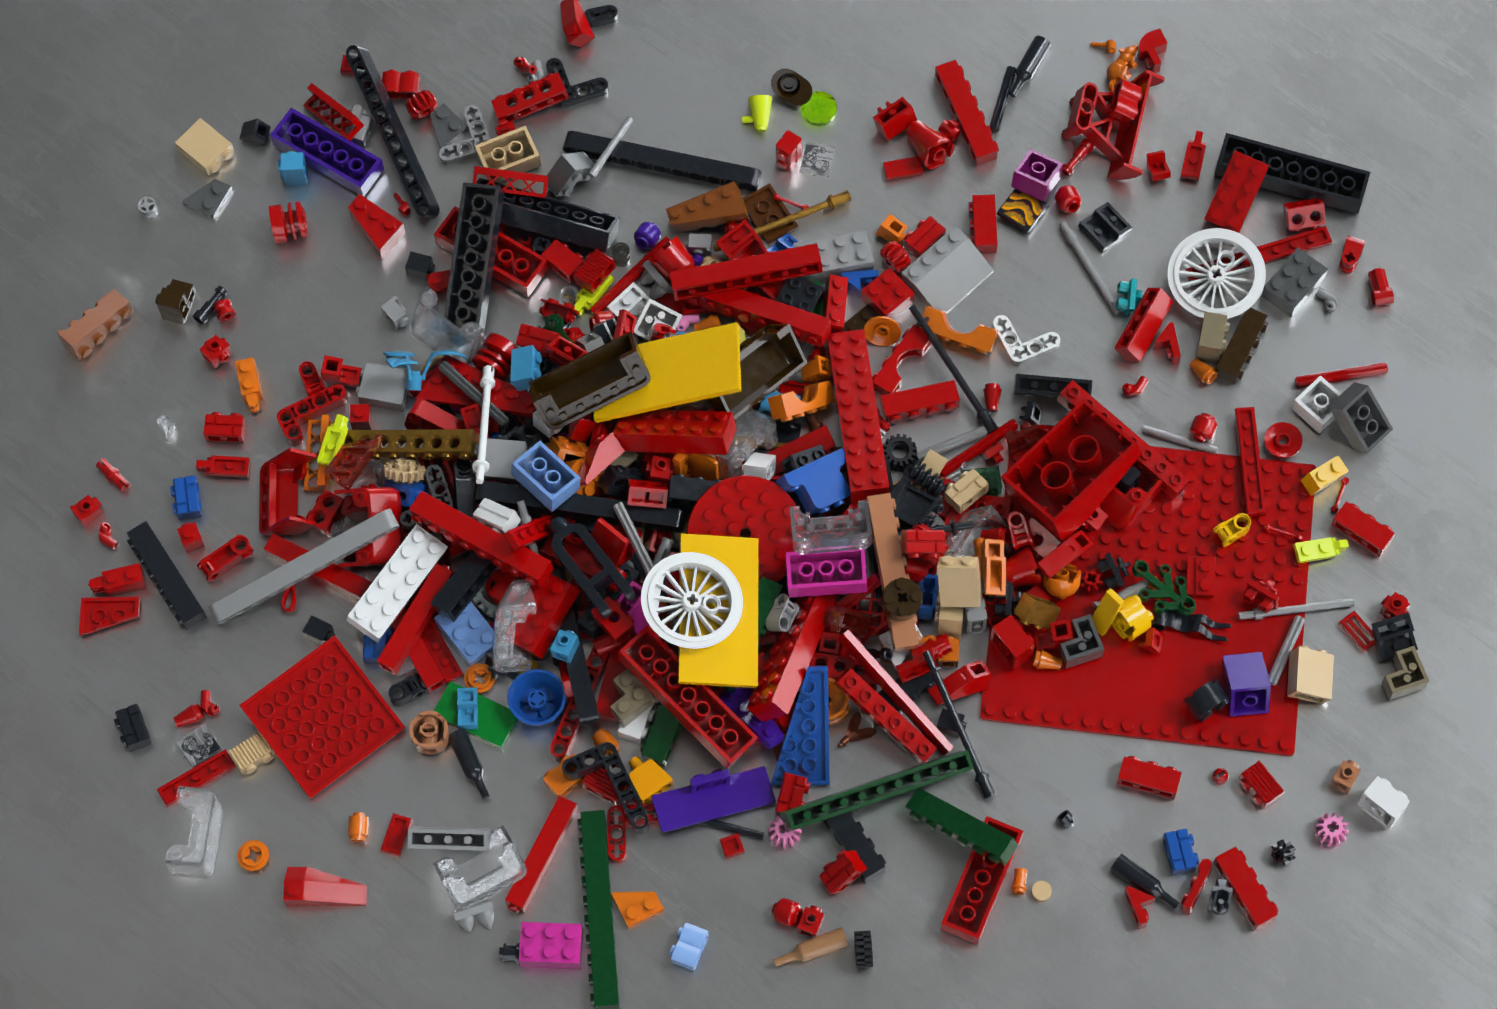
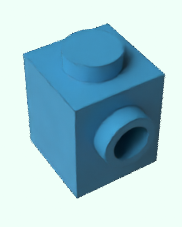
M559 629L550 648L552 657L571 663L580 644L577 634L570 630L563 631Z

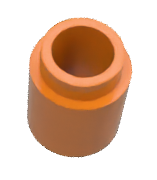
M602 728L593 735L592 739L595 746L610 742L619 753L620 744L609 731ZM606 750L603 752V755L605 757H609L613 754V752L610 750Z
M354 812L352 816H349V841L365 842V837L368 836L369 817H366L365 813Z

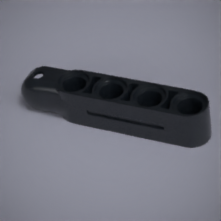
M459 458L454 462L453 467L455 509L473 518V513L477 509V504L474 501L476 490L472 467L473 462Z

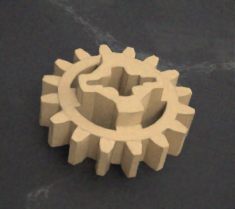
M396 459L395 462L390 461V463L384 465L383 474L389 480L394 479L395 483L413 484L414 481L419 482V480L425 478L426 469L420 463L415 464L414 460Z

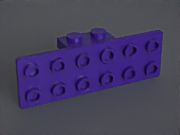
M765 766L730 775L729 769H716L707 775L697 774L690 779L689 786L652 795V802L662 833L776 803Z

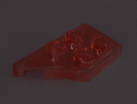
M376 434L375 439L366 441L363 438L356 442L342 445L324 471L327 477L344 489L350 490L383 442V436Z

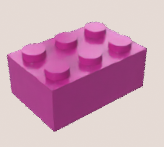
M521 922L520 967L581 969L582 924Z

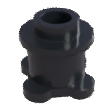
M504 943L503 947H499V959H502L503 963L510 961L516 962V965H519L520 943H517L516 946Z

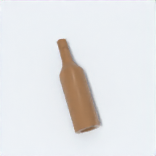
M840 927L797 944L792 952L773 959L776 967L792 961L808 962L845 948L849 944L843 928Z

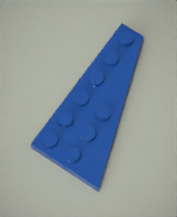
M808 666L771 785H782L785 772L807 777V782H810V785H830L828 666Z

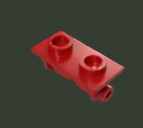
M552 298L548 300L540 299L544 305L540 307L539 313L544 317L558 313L562 317L563 322L569 324L574 322V314L580 315L572 304L564 303L562 305L559 304V301Z

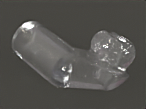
M159 416L157 423L166 431L165 440L174 442L176 423L167 416Z

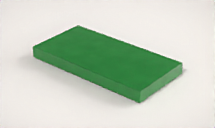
M450 681L434 711L441 714L448 724L458 728L457 691L458 688L464 687ZM478 694V729H466V732L502 749L518 719L509 708Z

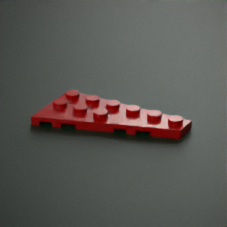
M447 354L443 356L439 364L447 361L483 394V388L480 386L483 371ZM439 364L415 398L416 400L423 399L427 402H433L436 405L449 404L452 407L458 408L476 404L439 370ZM494 377L495 387L491 389L490 401L502 412L533 417L532 414L537 409L533 404L531 394L524 390L518 391L513 385Z

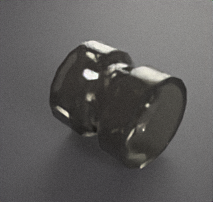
M618 242L613 245L611 253L615 265L619 267L628 265L631 260L629 246L624 242Z

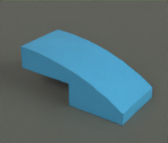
M477 687L458 688V730L478 729Z

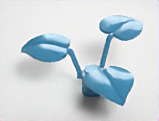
M388 351L383 353L386 356L387 364L392 369L399 365H406V390L416 391L421 390L422 380H425L426 373L434 357L455 354L467 360V356L457 351H434L430 354L423 374L420 375V371H411L410 364H418L417 361L409 359V356L415 357L414 353L406 351ZM393 356H401V357H403L404 359L390 358V357H393Z

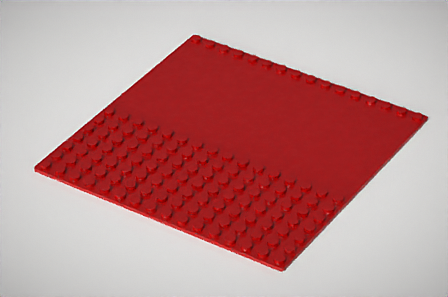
M1013 431L1011 433L1007 470L1028 452L1042 436L1032 432ZM1151 446L1189 479L1188 483L1174 499H1171L1160 489L1157 497L1126 530H1118L1105 520L1098 531L1089 532L1087 529L1079 527L1067 538L1069 539L1082 530L1094 545L1082 557L1070 565L1076 566V570H1080L1083 577L1084 570L1089 572L1095 569L1097 574H1102L1100 581L1103 582L1102 587L1097 586L1098 593L1092 591L1087 594V591L1080 589L1079 586L1073 595L1065 599H1058L1050 595L1053 599L1052 603L1061 608L1055 622L1069 619L1072 622L1074 619L1089 614L1091 617L1093 616L1095 611L1092 603L1102 600L1106 591H1108L1104 579L1113 576L1111 569L1100 573L1097 563L1105 558V554L1111 553L1116 566H1119L1117 559L1121 557L1124 563H1131V567L1127 569L1130 574L1129 576L1124 577L1122 571L1119 572L1125 587L1122 589L1119 587L1112 589L1116 593L1144 579L1143 577H1135L1132 572V567L1138 560L1145 561L1149 565L1148 572L1153 576H1157L1158 580L1164 583L1163 577L1158 574V570L1163 564L1169 565L1171 567L1170 574L1173 584L1178 576L1186 579L1187 556L1216 557L1215 596L1189 595V597L1193 598L1196 604L1193 614L1206 615L1217 623L1231 624V628L1215 629L1200 623L1211 633L1227 637V642L1213 641L1199 632L1184 633L1167 626L1166 630L1159 631L1163 635L1160 654H1153L1148 649H1143L1139 646V643H1144L1146 640L1141 635L1132 641H1128L1129 638L1123 639L1111 624L1105 635L1101 636L1098 633L1104 647L1101 658L1067 669L1062 661L1060 670L1037 669L1036 666H1032V657L1013 671L990 641L991 627L989 629L986 666L991 672L988 689L982 692L980 718L988 721L1293 756L1295 753L1299 699L1287 696L1289 658L1275 686L1271 685L1269 713L1230 717L1227 704L1219 712L1214 710L1211 717L1201 723L1200 720L1194 717L1183 700L1188 696H1193L1195 690L1207 682L1213 681L1215 678L1225 690L1222 673V660L1225 655L1262 652L1269 676L1295 616L1298 615L1305 619V612L1268 616L1260 620H1254V618L1239 620L1238 612L1253 611L1254 608H1258V604L1261 602L1257 598L1253 603H1248L1244 600L1243 595L1247 589L1249 579L1254 580L1258 584L1260 581L1265 583L1269 580L1274 581L1273 588L1278 590L1276 595L1279 596V607L1306 604L1309 562L1298 563L1293 545L1299 542L1311 541L1314 495L1311 496L1301 479L1316 469V466L1313 464L1260 458L1266 516H1249L1251 519L1249 532L1232 544L1223 547L1221 539L1217 534H1214L1213 529L1237 514H1246L1240 456ZM1140 472L1137 488H1141L1148 493L1155 484ZM1005 488L1004 497H1009L1007 490ZM1014 502V511L1021 512L1028 522L1032 517ZM1020 516L1013 519V525L1015 526L1020 525L1022 522ZM1244 522L1237 523L1239 527L1246 526ZM1269 524L1273 528L1294 535H1301L1303 539L1302 541H1296L1294 538L1273 531H1265L1263 526ZM1037 537L1034 544L1036 546L1041 545L1044 538ZM1010 538V542L1004 545V557L1007 560L1025 547H1019V550L1015 551ZM1029 546V548H1030V550H1031V552H1032V554H1033L1035 551ZM1033 555L1035 562L1037 564L1040 560ZM1038 567V574H1040L1042 579V570ZM1173 584L1174 592L1179 595V589H1176ZM1035 585L1016 587V589L1023 594V592L1026 593ZM1149 598L1146 602H1142V605L1155 617L1156 612L1153 610V606L1157 600ZM1170 598L1165 599V601L1174 602ZM1013 613L1014 619H1016V618L1019 619V618H1020V617H1018L1017 615H1015V614ZM1022 623V629L1026 634L1029 633L1034 641V632L1048 629L1045 627L1038 629L1032 623L1029 625ZM1304 624L1292 650L1298 646H1303ZM1034 643L1035 646H1034L1033 656H1034L1035 651L1037 650V648H1036V643ZM1058 648L1045 651L1061 658Z

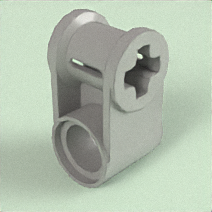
M787 594L779 595L775 599L774 605L766 618V628L774 632L789 631L795 616L799 612V605L792 603Z

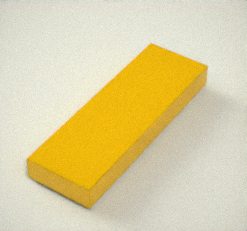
M1111 588L1106 591L1092 616L1096 630L1101 636L1107 633L1125 602Z

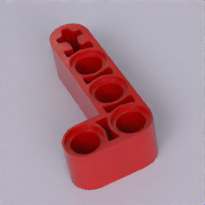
M332 385L279 410L277 420L289 445L296 447L303 443L304 436L300 426L308 423V420L317 419L347 403L348 397L342 385ZM321 401L325 402V403H324L323 405H321V406H318V405H317V404H318L319 402H321ZM308 410L306 413L300 414V411ZM284 418H291L289 421L283 422ZM298 433L296 437H290L291 434Z
M423 399L415 401L404 423L407 430H421L422 427L426 430L466 429L463 420Z

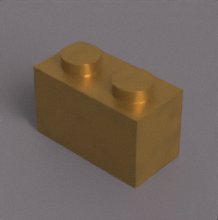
M1023 592L1013 613L1020 617V622L1026 625L1032 623L1038 629L1043 627L1051 629L1050 623L1055 622L1061 608L1050 600Z

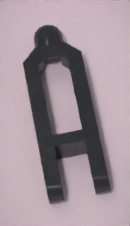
M560 516L554 517L550 521L549 529L553 535L551 548L604 619H607L613 613L599 593L612 583L626 596L629 602L637 597L632 587L583 524L568 523L564 517ZM570 534L574 538L582 539L589 552L593 553L599 565L604 568L589 580L564 549L565 544L562 540Z

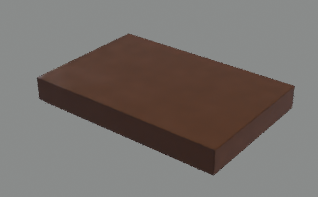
M770 183L743 198L747 212L752 215L750 220L755 229L791 215L782 201L773 200L772 196L776 192ZM796 221L763 233L760 237L768 246L787 233L790 234L799 229Z

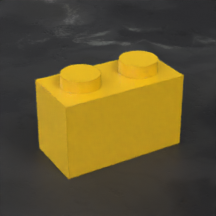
M1336 456L1309 472L1301 479V482L1312 496L1342 478L1349 470L1340 457Z

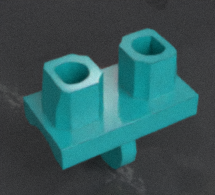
M1132 278L1129 282L1120 281L1117 284L1116 292L1125 294V298H1117L1115 309L1124 311L1123 316L1129 317L1130 312L1137 308L1143 297L1142 291L1136 290L1137 279Z

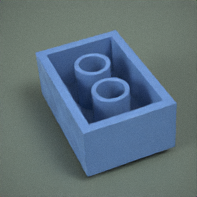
M541 441L537 442L512 463L511 475L551 512L580 489L581 477Z
M472 602L467 605L455 622L441 614L434 618L435 624L469 667L486 657L488 650L492 652L496 647L501 646V639Z

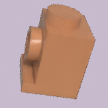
M1343 760L1330 784L1348 794L1361 769L1358 768L1356 762L1352 760L1346 762ZM1344 771L1350 773L1351 775H1345Z

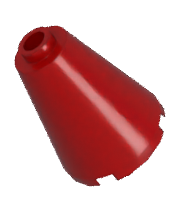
M912 121L908 124L906 134L925 167L931 170L936 169L945 163L944 159L947 156L951 157L954 151V143L951 139L921 121Z
M1029 547L1024 548L1006 560V582H1013L1014 588L1042 583L1041 576L1038 574L1037 564Z

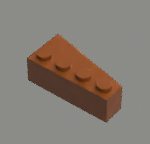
M734 181L666 209L670 224L676 233L699 230L702 227H717V225L728 224L729 222H741L744 219L750 222L740 189Z
M113 289L96 302L94 309L88 308L85 310L81 319L78 321L72 320L69 323L70 327L65 331L61 329L57 334L64 348L81 361L83 358L88 357L92 349L96 345H100L110 332L116 330L118 324L123 319L130 316L133 308L126 298Z

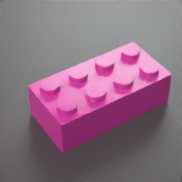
M864 547L786 552L789 598L868 592Z

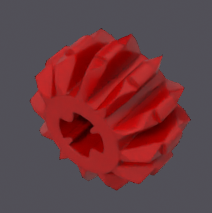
M429 90L417 92L405 104L409 115L417 120L430 115L438 105L435 96Z
M896 241L887 243L880 250V256L883 258L882 261L893 272L900 273L910 265L911 260L908 253Z

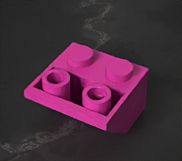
M632 580L629 585L637 597L629 602L622 593L617 601L622 605L623 608L621 610L624 614L629 613L635 620L633 623L635 630L632 633L637 635L647 625L649 628L651 626L647 622L642 610V587ZM616 615L611 617V619H613L615 622H617L620 618Z

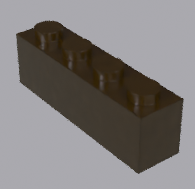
M1251 307L1244 312L1216 367L1217 377L1234 385L1238 379L1241 380L1246 371L1243 368L1246 363L1250 364L1254 355L1251 352L1253 348H1258L1261 341L1259 336L1261 332L1265 334L1269 323L1266 322L1268 315Z

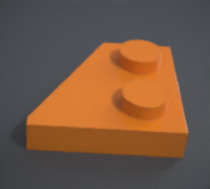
M656 892L611 893L628 929L664 911Z

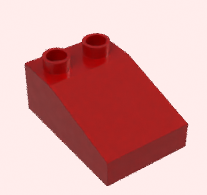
M1083 399L1001 476V479L1009 497L1063 543L1094 513L1139 458L1141 452L1137 442L1088 401Z

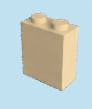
M201 118L175 142L178 152L208 176L217 172L220 166L226 160H229L235 152L232 143Z
M939 557L937 575L941 607H980L982 590L979 557Z
M1298 646L1290 651L1287 696L1318 704L1330 701L1332 699L1334 655L1328 654L1325 650L1309 649L1308 646Z

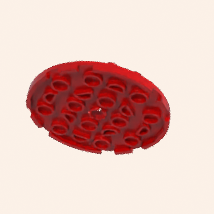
M752 475L729 477L709 487L692 508L687 525V534L740 537V531L747 528L751 532L748 538H758V583L761 577L774 582L781 580L785 576L786 552L800 551L803 542L802 519L792 498L775 483Z

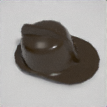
M780 69L776 71L771 79L773 91L790 104L802 106L812 97L813 92L810 82L793 70Z

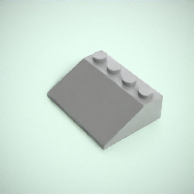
M954 226L902 272L901 280L926 306L943 310L947 314L991 275L994 270L970 239Z

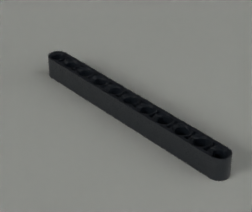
M351 45L346 50V58L414 209L419 216L434 219L440 212L439 205L372 57L366 48Z
M568 131L563 151L568 154L585 152L590 159L598 160L612 139L577 131ZM621 140L606 160V162L721 186L734 181L739 189L752 192L757 191L762 174L759 169Z
M483 481L482 484L477 483L474 499L477 504H480L484 498H487L514 510H519L517 502L524 500L528 512L597 521L602 518L607 523L619 525L622 524L613 506L622 502L634 527L674 533L684 531L686 511L678 508L627 505V501L573 494L551 512L524 486Z
M548 537L537 541L539 550L542 548ZM552 562L554 569L551 574L567 582L564 568ZM572 604L559 629L573 631L577 634L580 642L571 663L566 662L580 724L584 726L600 722V717Z

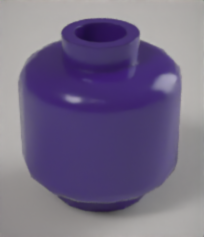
M653 222L641 223L634 233L635 243L641 249L653 248L661 237L659 227Z

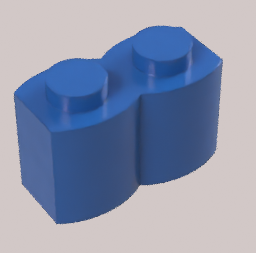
M927 574L919 583L923 598L922 604L916 613L918 619L932 620L934 618L939 587L937 575Z

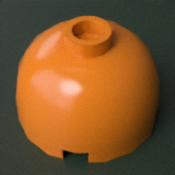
M1074 565L1067 566L1050 579L1042 572V583L1045 590L1058 599H1065L1073 595L1080 586L1081 571H1077Z

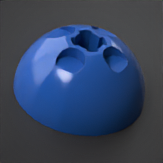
M533 669L523 672L514 679L509 687L507 700L512 714L519 721L530 726H543L551 723L561 714L565 706L566 695L563 684L556 675L546 670Z

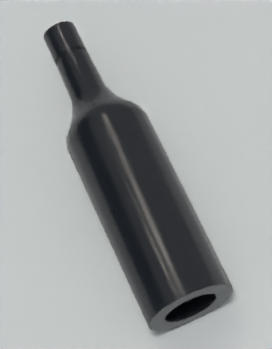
M1042 36L1034 37L1016 69L1017 78L1009 92L1011 97H1016L1023 83L1030 81L1051 46V43Z
M459 729L449 734V742L466 778L475 783L483 800L489 798L490 795L483 782V766L466 730Z
M1121 853L1112 865L1111 870L1139 891L1162 899L1174 909L1180 904V902L1164 891L1161 882L1124 854Z

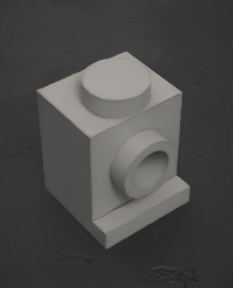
M689 233V240H685V248L693 256L695 254L711 256L712 234Z
M396 296L381 306L382 314L396 330L409 323L408 311L402 304L399 305Z

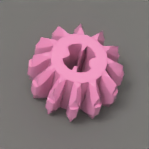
M1333 812L1331 817L1328 813H1325L1324 818H1318V824H1315L1314 828L1318 830L1315 836H1322L1320 843L1326 840L1328 847L1331 846L1332 842L1335 846H1338L1340 844L1339 841L1344 842L1346 840L1344 835H1348L1349 830L1346 829L1348 822H1342L1343 816L1336 818V813ZM1329 827H1333L1334 832H1330Z
M776 816V822L770 821L772 828L768 829V833L772 834L769 837L770 841L776 840L775 846H779L782 843L784 849L786 848V843L793 847V840H800L798 835L801 834V829L782 834L781 830L784 831L785 827L782 819Z

